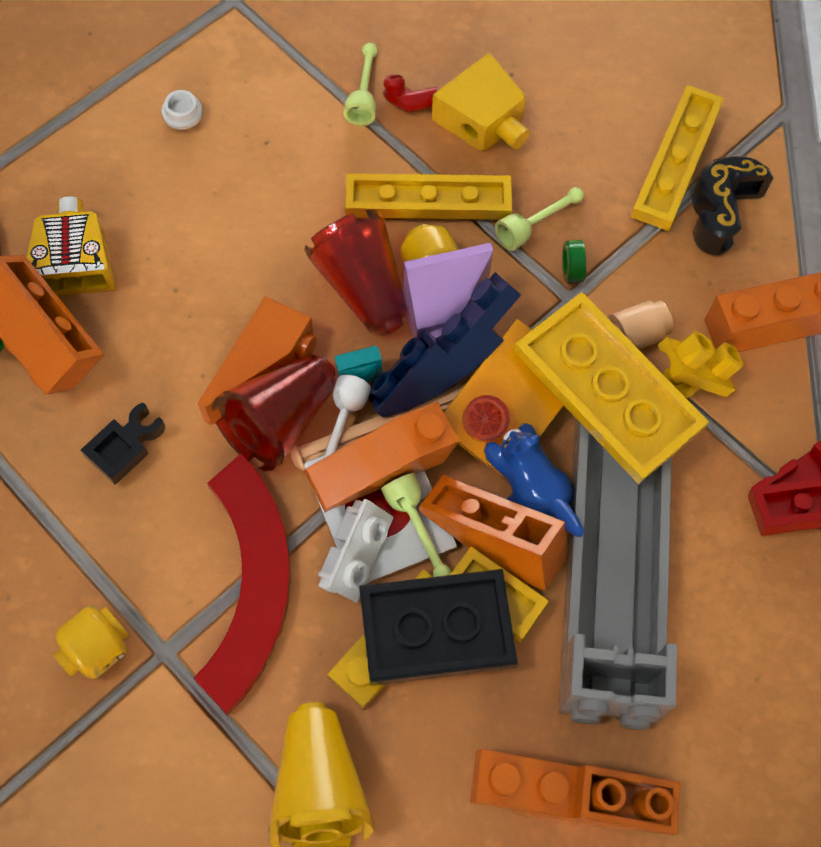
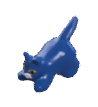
M524 423L518 429L507 432L503 437L502 446L496 442L486 444L484 453L487 461L506 478L512 488V494L507 500L564 521L566 531L576 537L584 534V528L579 518L569 506L574 500V488L568 476L552 465L539 442V436L531 424Z

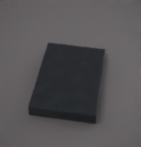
M503 569L359 586L370 686L517 667L518 662Z

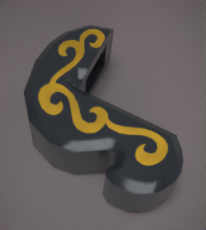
M728 156L715 159L702 169L692 197L694 210L699 215L692 233L695 243L702 251L711 255H720L727 252L734 245L733 236L742 228L737 200L760 199L765 196L774 178L767 166L756 159L746 156Z

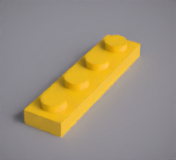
M686 85L633 207L631 218L670 231L720 111L724 97Z
M346 173L345 217L500 220L508 215H512L511 176Z

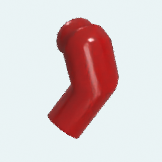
M398 74L389 75L383 81L385 88L383 95L387 102L406 112L433 108V94L439 90L437 86L413 91L405 87V80Z

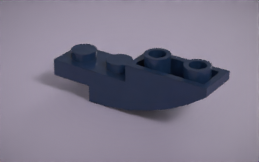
M496 272L489 279L480 282L471 295V301L460 313L454 314L447 320L443 326L442 335L438 339L424 329L418 338L414 337L405 344L400 352V359L390 371L383 372L376 378L368 397L375 411L383 418L406 411L446 391L470 374L504 341L493 328L521 294Z

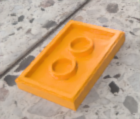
M519 319L512 323L501 337L504 341L480 364L444 411L459 439L458 445L504 481L506 478L486 459L484 453L486 444L496 442L502 446L504 435L510 430L518 429L524 423L531 424L536 434L540 437L563 407V404L513 352L515 343L531 331ZM481 399L495 402L504 414V426L501 432L489 440H480L473 437L467 431L464 423V415L469 405ZM483 403V410L480 404L473 406L480 416L484 417L483 414L488 416V421L497 423L501 421L499 412H494L490 415L493 409L492 404ZM473 411L468 413L469 422L480 421L482 418ZM482 422L470 423L469 427L474 433H478ZM485 422L480 432L481 436L491 435ZM487 422L492 433H495L499 424Z

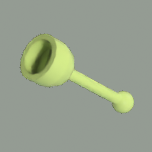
M371 42L366 43L362 49L365 60L360 90L352 92L347 97L343 114L345 119L357 126L371 124L375 120L376 101L373 95L367 91L372 60L378 53L377 46Z
M574 187L568 191L566 197L528 219L519 214L508 215L500 219L495 224V231L499 241L507 250H516L530 239L532 225L570 203H580L584 198V193L580 188Z
M415 474L404 475L383 486L381 491L388 504L397 511L408 512L434 566L433 577L450 575L451 569L442 563L416 510L422 492Z

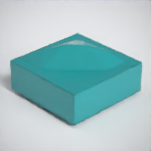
M378 346L336 355V377L353 375L365 380L367 383L375 381L382 374V358Z

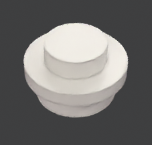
M177 90L170 93L165 98L162 106V116L165 123L178 130L194 127L201 120L203 114L200 101L192 93L185 90Z

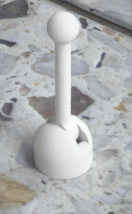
M341 375L337 378L333 389V401L335 406L340 409V413L324 458L336 452L348 414L362 409L367 403L371 386L359 377Z

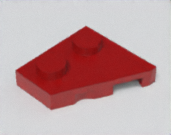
M821 440L813 445L811 451L798 460L793 458L780 467L776 475L767 476L751 487L748 499L761 536L821 528Z

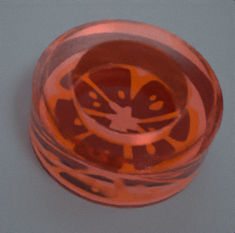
M482 395L476 397L466 405L462 414V425L465 432L472 439L479 442H490L501 437L509 426L510 415L508 408L503 401L495 396Z

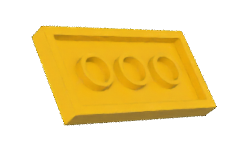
M580 292L514 345L513 352L638 485L704 430L709 423L583 292Z

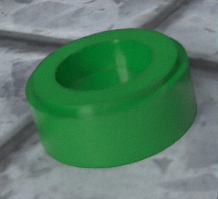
M566 240L563 244L562 269L567 283H578L585 280L586 253L583 240Z

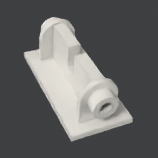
M364 499L363 502L355 500L352 507L347 506L346 514L335 537L345 542L343 549L331 546L323 567L317 575L321 578L318 584L319 588L334 594L338 593L355 603L360 598L359 586L366 585L371 569L393 520L392 515L367 499Z

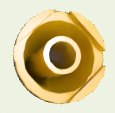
M320 702L301 704L296 708L295 712L288 716L268 830L269 843L272 847H281L280 841L293 843V847H351V836L362 832L363 841L371 837L374 832L373 818L336 712L326 708L325 704Z

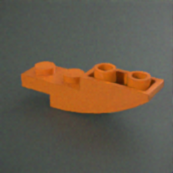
M486 749L477 750L475 753L470 803L512 810V813L571 823L637 832L678 835L680 782L590 765L572 766Z

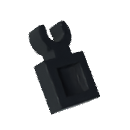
M144 403L136 405L131 410L129 422L124 427L113 419L80 450L84 457L114 485L149 454L142 443L145 440L149 441L160 437L165 431L166 426L160 417L148 426L141 425V421L150 413Z

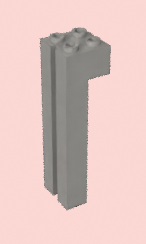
M576 418L572 469L574 500L571 502L570 508L579 518L584 528V534L576 537L569 533L558 713L571 714L570 720L581 724H599L601 716H611L620 720V726L623 728L646 730L650 729V723L655 724L676 707L677 644L667 643L672 457L638 485Z

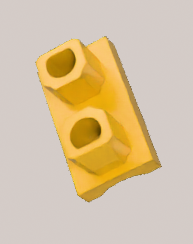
M695 330L682 342L666 337L658 344L660 351L667 354L671 364L670 368H667L663 375L686 399L700 389L723 397H728L736 390L730 377L741 369L744 363L734 345L724 342L717 349H714L711 340L705 334Z

